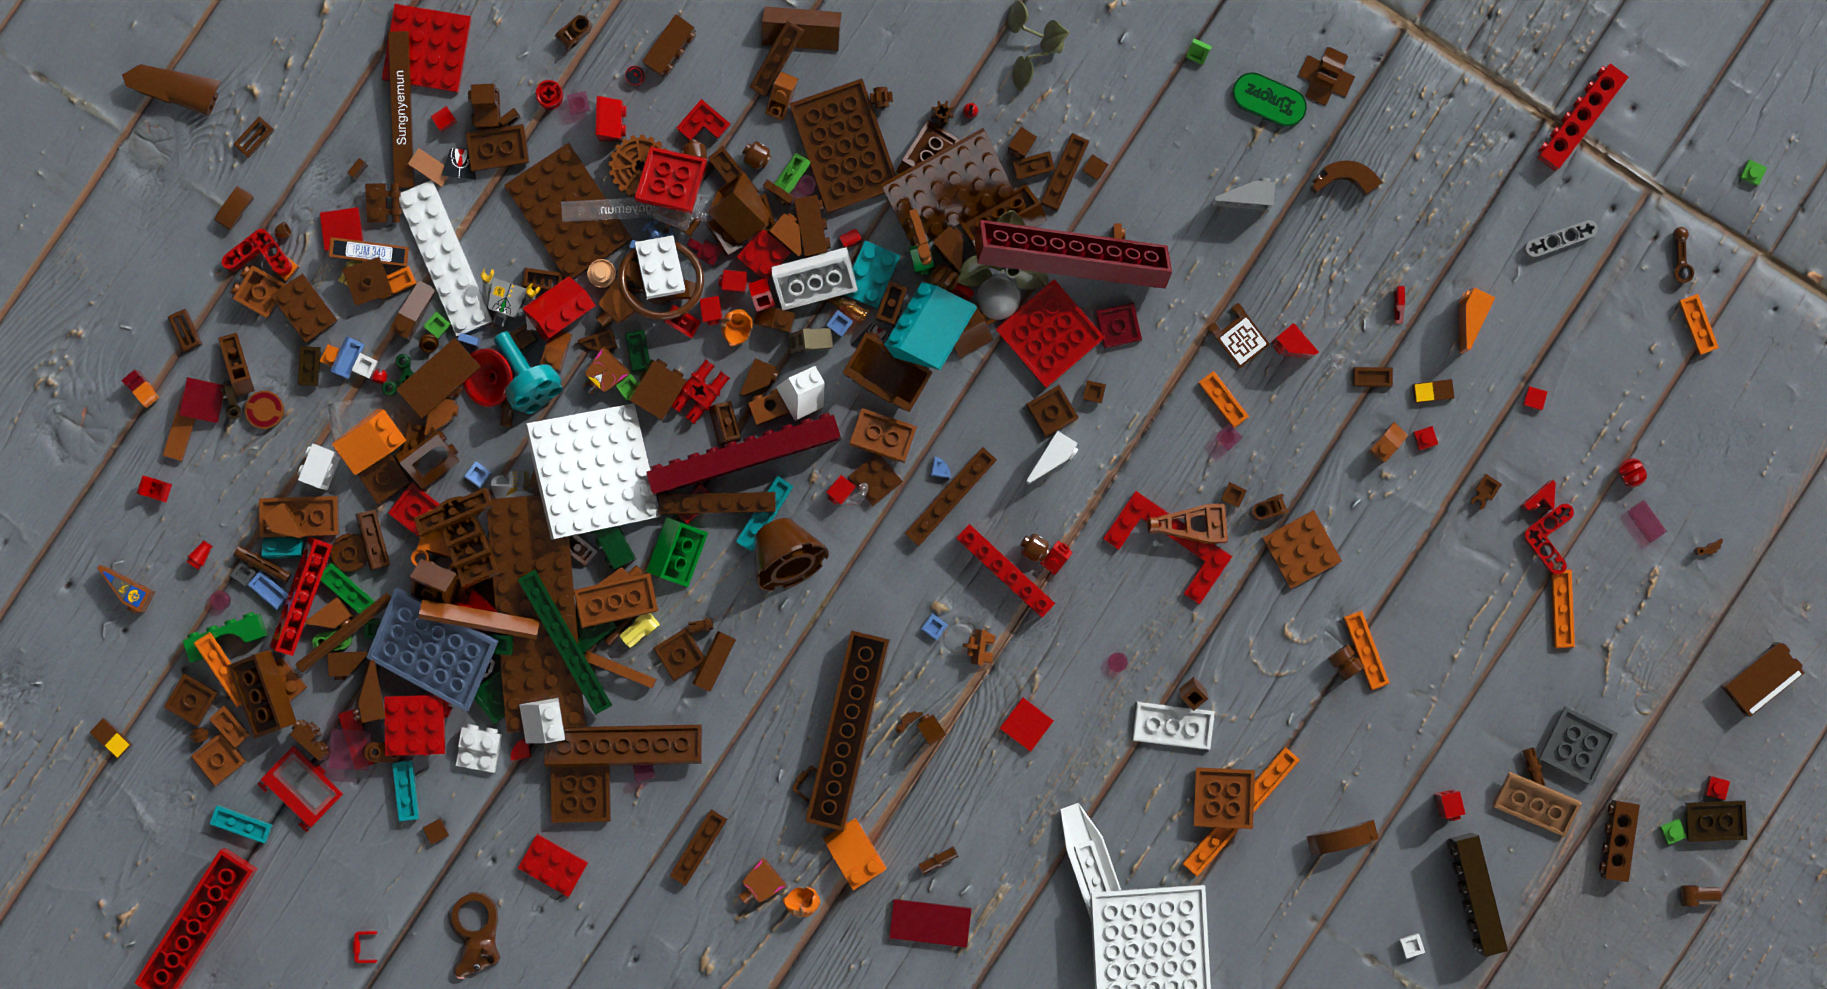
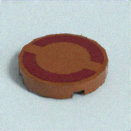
M262 390L256 392L249 397L245 404L247 420L259 429L275 427L284 417V404L281 398L271 391Z

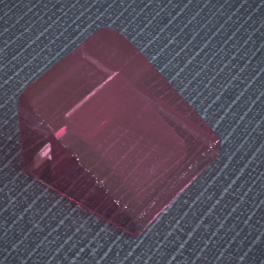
M633 765L636 783L656 777L653 765Z

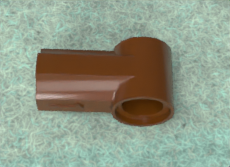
M1681 885V906L1720 904L1721 902L1720 887Z

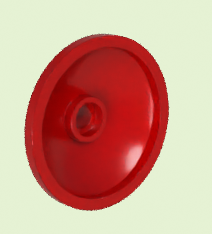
M485 348L472 352L470 355L481 368L463 383L467 394L474 402L481 406L493 407L503 403L507 399L505 396L506 388L513 380L512 371L507 360L499 352Z

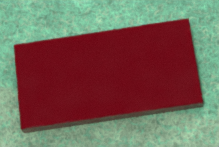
M894 899L889 938L967 948L972 908Z

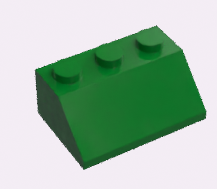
M666 517L646 572L688 587L708 532Z

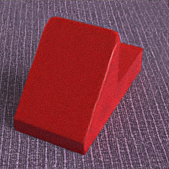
M1554 479L1549 480L1520 505L1524 511H1529L1530 509L1534 511L1541 505L1540 501H1542L1550 511L1554 510L1556 491Z

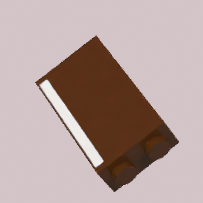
M1774 642L1771 644L1773 647L1733 680L1725 681L1721 685L1722 689L1744 716L1751 717L1805 673L1801 669L1803 667L1796 658H1792L1789 654L1791 652L1784 643Z

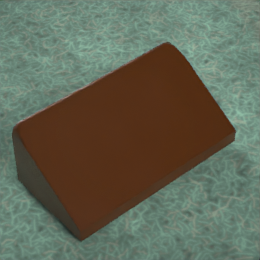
M731 401L710 406L709 412L718 444L740 439L741 436Z

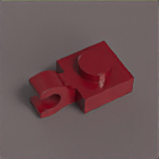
M690 238L687 243L688 247L698 251L697 258L714 266L722 251L719 246L707 240L701 244Z

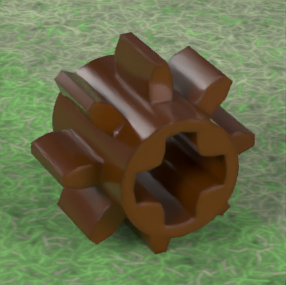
M888 87L873 88L874 93H870V103L875 104L876 109L888 108L889 102H893L892 91L888 92Z
M937 101L938 106L931 107V110L935 112V114L931 115V118H937L938 125L940 122H945L947 125L948 118H954L950 114L954 107L949 108L948 101L945 104ZM939 110L947 111L946 116L943 117L942 114H939Z

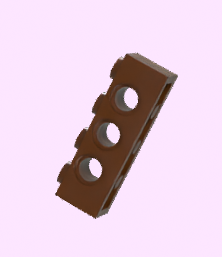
M1612 800V803L1609 804L1607 811L1608 815H1610L1609 823L1605 825L1606 843L1604 842L1602 845L1604 858L1603 862H1600L1599 873L1602 878L1629 882L1640 804ZM1620 816L1625 818L1623 826H1619L1617 823ZM1620 835L1622 843L1616 846L1614 840ZM1614 855L1619 856V863L1617 865L1612 864V857Z

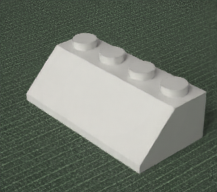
M847 247L772 267V277L782 310L858 291Z

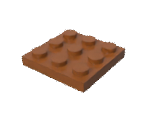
M1314 510L1262 538L1290 589L1342 561Z
M1196 767L1194 827L1253 829L1255 770Z

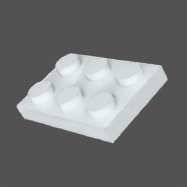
M673 235L635 242L646 298L651 299L684 293L685 285Z

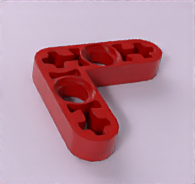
M265 229L256 230L222 258L223 267L230 272H236L260 253H262L273 270L279 275L286 276L292 271V263L272 235ZM261 236H264V239L266 240V242H267L268 244L265 245V244L261 241V238H260V237H261ZM251 246V252L243 255V249ZM272 248H276V254L272 257H269V250ZM231 259L233 260V265H230L229 261ZM278 260H280L284 264V269H281V266L277 262Z
M1567 503L1559 505L1531 525L1524 533V539L1547 570L1555 576L1562 575L1567 568V564L1547 536L1572 519L1574 509ZM1562 508H1563V510H1567V509H1568V510H1569V513H1568V516H1569V517H1566L1565 515L1562 516V517L1559 519V521H1561V523L1559 524V522H1558V520H1557L1556 517H1557L1558 515H1560V513L1562 512V510H1561ZM1546 519L1554 521L1555 526L1553 529H1546L1544 527ZM1529 531L1537 532L1538 535L1536 537L1539 542L1541 539L1545 542L1540 543L1536 548L1535 544H1537V541L1534 538H1529ZM1548 546L1551 550L1550 555L1543 556L1540 553V548ZM1555 554L1556 557L1553 560L1557 564H1562V566L1560 567L1561 571H1559L1558 569L1554 570V563L1552 561L1548 563L1546 560L1550 559Z

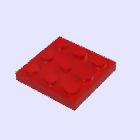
M650 146L635 195V201L692 214L707 165V159Z
M436 695L384 697L386 717L385 756L445 754V700Z

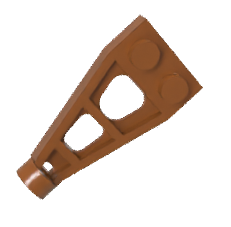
M1204 504L1164 516L1148 518L1147 527L1149 533H1162L1206 544L1228 542L1225 504ZM1200 515L1204 516L1206 532L1192 530L1191 518ZM1183 518L1185 530H1174L1171 520Z

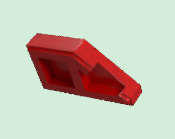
M1397 286L1394 289L1395 324H1403L1405 286Z

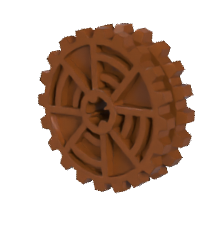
M632 135L631 140L625 138L622 140V145L617 144L615 146L617 151L612 152L610 155L613 159L609 161V166L612 168L609 173L611 178H614L612 181L615 186H619L620 192H627L626 194L630 198L636 195L643 172L640 169L636 170L638 169V164H645L650 146L663 148L660 141L655 142L654 137L650 136L646 139L645 135H640L639 138Z

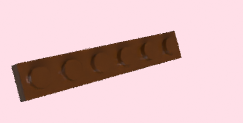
M982 447L905 534L920 546L997 459Z
M776 492L659 494V514L776 512Z

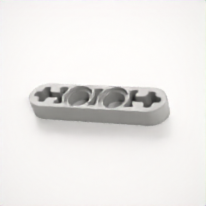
M1587 220L1533 239L1526 243L1524 252L1528 257L1536 258L1589 239L1596 235L1598 231L1597 224L1594 221ZM1586 224L1593 229L1590 231V234L1588 232L1579 234L1580 230L1586 228ZM1566 231L1574 232L1575 239L1573 241L1566 240ZM1549 237H1553L1557 241V245L1554 248L1547 245ZM1531 244L1533 246L1543 245L1542 248L1536 250V254L1533 251H1529V248L1532 247Z

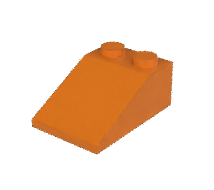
M1475 287L1469 291L1467 290L1465 293L1463 292L1458 302L1461 304L1459 307V352L1462 354L1471 350L1495 300L1494 296Z
M376 409L331 445L353 475H357L393 452L407 440L384 409Z
M856 818L847 823L844 831L835 830L823 838L853 890L887 869Z

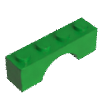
M250 612L243 615L241 620L236 621L234 618L225 621V625L219 628L217 625L206 628L205 633L199 634V632H194L187 635L188 639L182 641L190 663L204 659L193 642L211 632L216 641L227 634H235L242 638L245 643H251L267 637L268 634L261 614Z

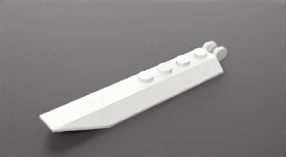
M1076 803L1060 809L1066 850L1091 919L1090 892L1119 891L1121 888L1103 836L1080 804Z

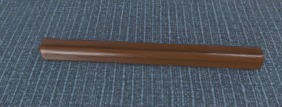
M385 593L299 660L296 663L297 668L301 672L306 671L384 610L390 602L391 595Z

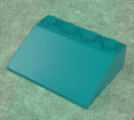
M922 282L884 345L894 358L940 370L977 309V306L938 286Z

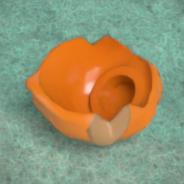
M736 309L726 313L721 321V333L729 346L741 344L750 337V332L753 329V320L743 309Z
M808 886L805 889L802 887L793 889L782 900L790 914L798 918L813 915L820 905L819 895L815 889Z

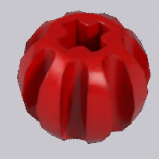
M1627 459L1619 466L1618 472L1628 487L1640 486L1647 479V472L1638 459Z

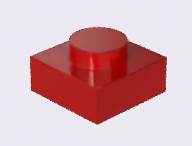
M1433 426L1413 432L1418 450L1438 445Z
M1709 776L1705 795L1726 800L1730 781Z

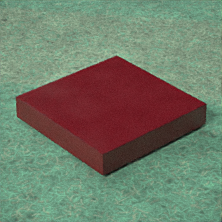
M1134 302L1096 310L1100 332L1105 337L1102 340L1104 349L1142 341Z
M186 377L178 415L218 423L223 402L221 389L224 388V385Z

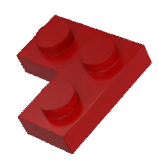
M701 99L676 129L689 140H693L703 128H706L719 139L731 126V123Z

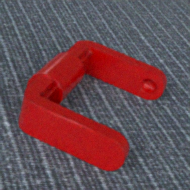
M377 931L356 932L353 941L355 962L377 963V959H359V953H361L359 935L377 934Z

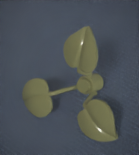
M1015 0L1008 15L1010 31L1018 33L1022 28L1024 31L1043 38L1040 42V47L1044 50L1043 52L1028 55L1026 58L1019 56L1014 63L1013 80L1017 89L1023 92L1024 88L1030 83L1034 73L1033 64L1030 59L1043 55L1048 56L1049 53L1060 54L1064 48L1063 41L1070 32L1056 20H1050L1044 28V35L1027 28L1024 25L1028 20L1027 8L1024 3Z
M1008 211L1002 214L996 221L1025 226L1023 219L1015 211ZM972 256L963 263L958 281L965 286H980L984 281L992 277V272L989 268L1001 271V273L1006 272L1007 276L1015 278L1020 288L1033 290L1047 286L1048 275L1047 273L978 264L977 256Z

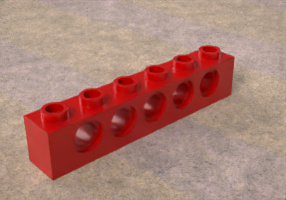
M1611 63L1606 67L1602 66L1596 73L1598 78L1595 82L1590 81L1585 87L1586 93L1583 97L1579 96L1573 103L1575 107L1571 113L1568 111L1561 119L1563 124L1560 128L1556 126L1549 135L1552 137L1548 143L1544 142L1538 149L1540 154L1537 159L1556 172L1560 169L1629 78ZM1600 83H1607L1608 90H1603ZM1589 97H1594L1597 101V104L1591 105L1589 103ZM1578 112H1582L1585 115L1584 121L1578 119ZM1566 127H1570L1573 130V136L1566 134ZM1555 142L1561 144L1562 151L1555 150Z
M969 524L956 537L967 550L1041 618L1056 604L973 526Z
M308 537L269 646L273 650L291 656L294 655L333 545Z

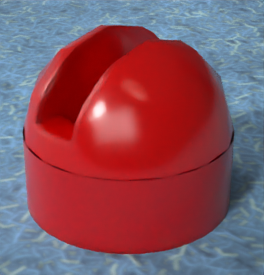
M968 103L964 106L963 114L967 119H974L978 115L976 104ZM969 106H973L972 115H968Z
M376 369L372 373L371 381L384 384L387 381L386 371L382 370L380 373V369Z

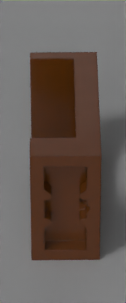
M431 427L433 434L407 454L402 450L396 454L399 463L422 489L460 461L456 455L459 452L452 443L448 445L446 442L447 437L441 430L437 432L434 427ZM444 447L447 450L446 459L427 474L423 475L413 464L433 448Z

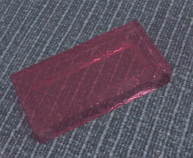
M1645 500L1640 501L1627 511L1649 543H1652L1667 532Z

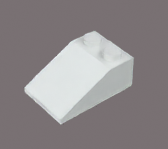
M1057 431L1025 483L1029 485L1065 463L1068 459L1072 460L1078 451L1076 448L1078 443Z

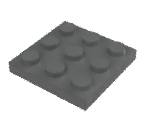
M1564 706L1538 759L1593 786L1618 733Z

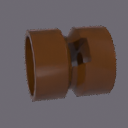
M1349 644L1343 646L1328 658L1334 667L1339 668L1338 673L1344 681L1365 667L1358 657H1353L1355 653Z

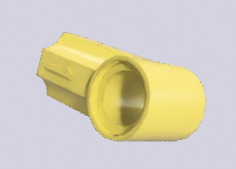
M651 613L640 615L635 620V623L619 636L631 648L645 635L648 636L660 624Z

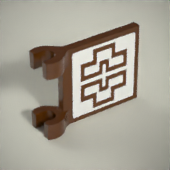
M1236 303L1231 307L1232 311L1238 316L1234 321L1222 330H1220L1215 322L1211 323L1207 329L1218 340L1236 365L1241 368L1269 346L1270 343L1249 318L1240 303Z

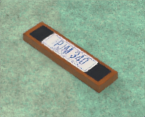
M331 237L328 257L366 261L380 256L382 264L407 267L409 247Z

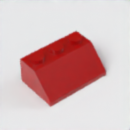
M568 276L526 305L522 310L545 341L596 305L585 289Z

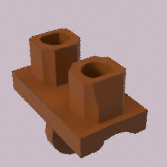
M975 629L974 637L969 636L968 644H962V647L968 648L967 655L971 656V664L983 665L992 663L993 654L985 652L986 644L994 645L995 635L987 633V630Z

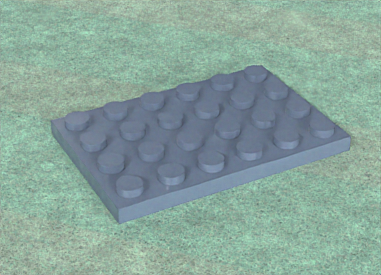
M396 588L366 658L374 660L375 663L456 707L468 711L498 641L475 628L419 619L422 600L400 588Z

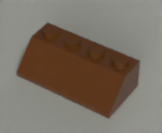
M1027 184L1015 189L1013 195L960 223L975 251L974 236L980 220L996 222L1002 214L1008 211H1015L1023 219L1025 226L1037 227L1047 221L1040 202Z
M271 650L254 654L228 665L254 739L287 728L297 722Z

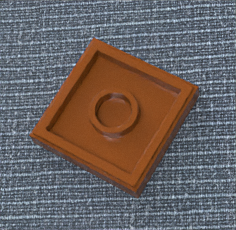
M221 732L191 755L192 759L215 787L247 762Z

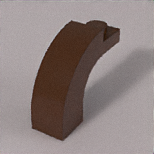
M1346 160L1337 161L1324 167L1321 171L1325 177L1321 174L1312 181L1314 184L1310 189L1316 194L1335 180H1347L1353 183L1364 197L1380 186L1382 182L1367 166L1359 162Z
M1374 820L1307 836L1311 855L1342 851L1369 844L1371 841L1379 839Z

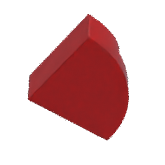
M525 738L517 742L513 747L511 761L531 757L529 743H526Z

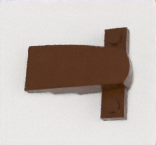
M487 488L464 497L449 498L439 504L436 509L414 517L418 533L421 537L443 529L446 547L449 548L453 566L457 569L461 586L464 589L500 574L488 539L476 514L494 507Z

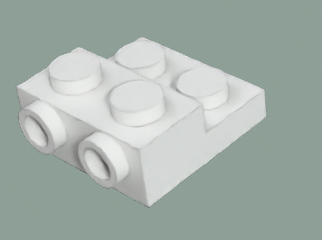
M467 724V727H462L456 766L495 773L502 734L497 733L498 729L486 728V731L478 730L479 726Z

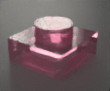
M586 91L567 95L571 115L591 111Z
M1230 423L1215 436L1227 451L1243 438Z

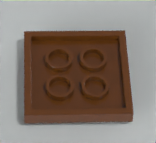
M610 766L551 767V823L611 821Z

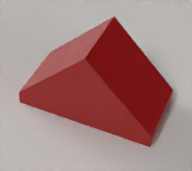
M673 305L670 311L676 310L679 307ZM688 313L674 319L664 320L666 325L690 338H693L701 323L700 320Z

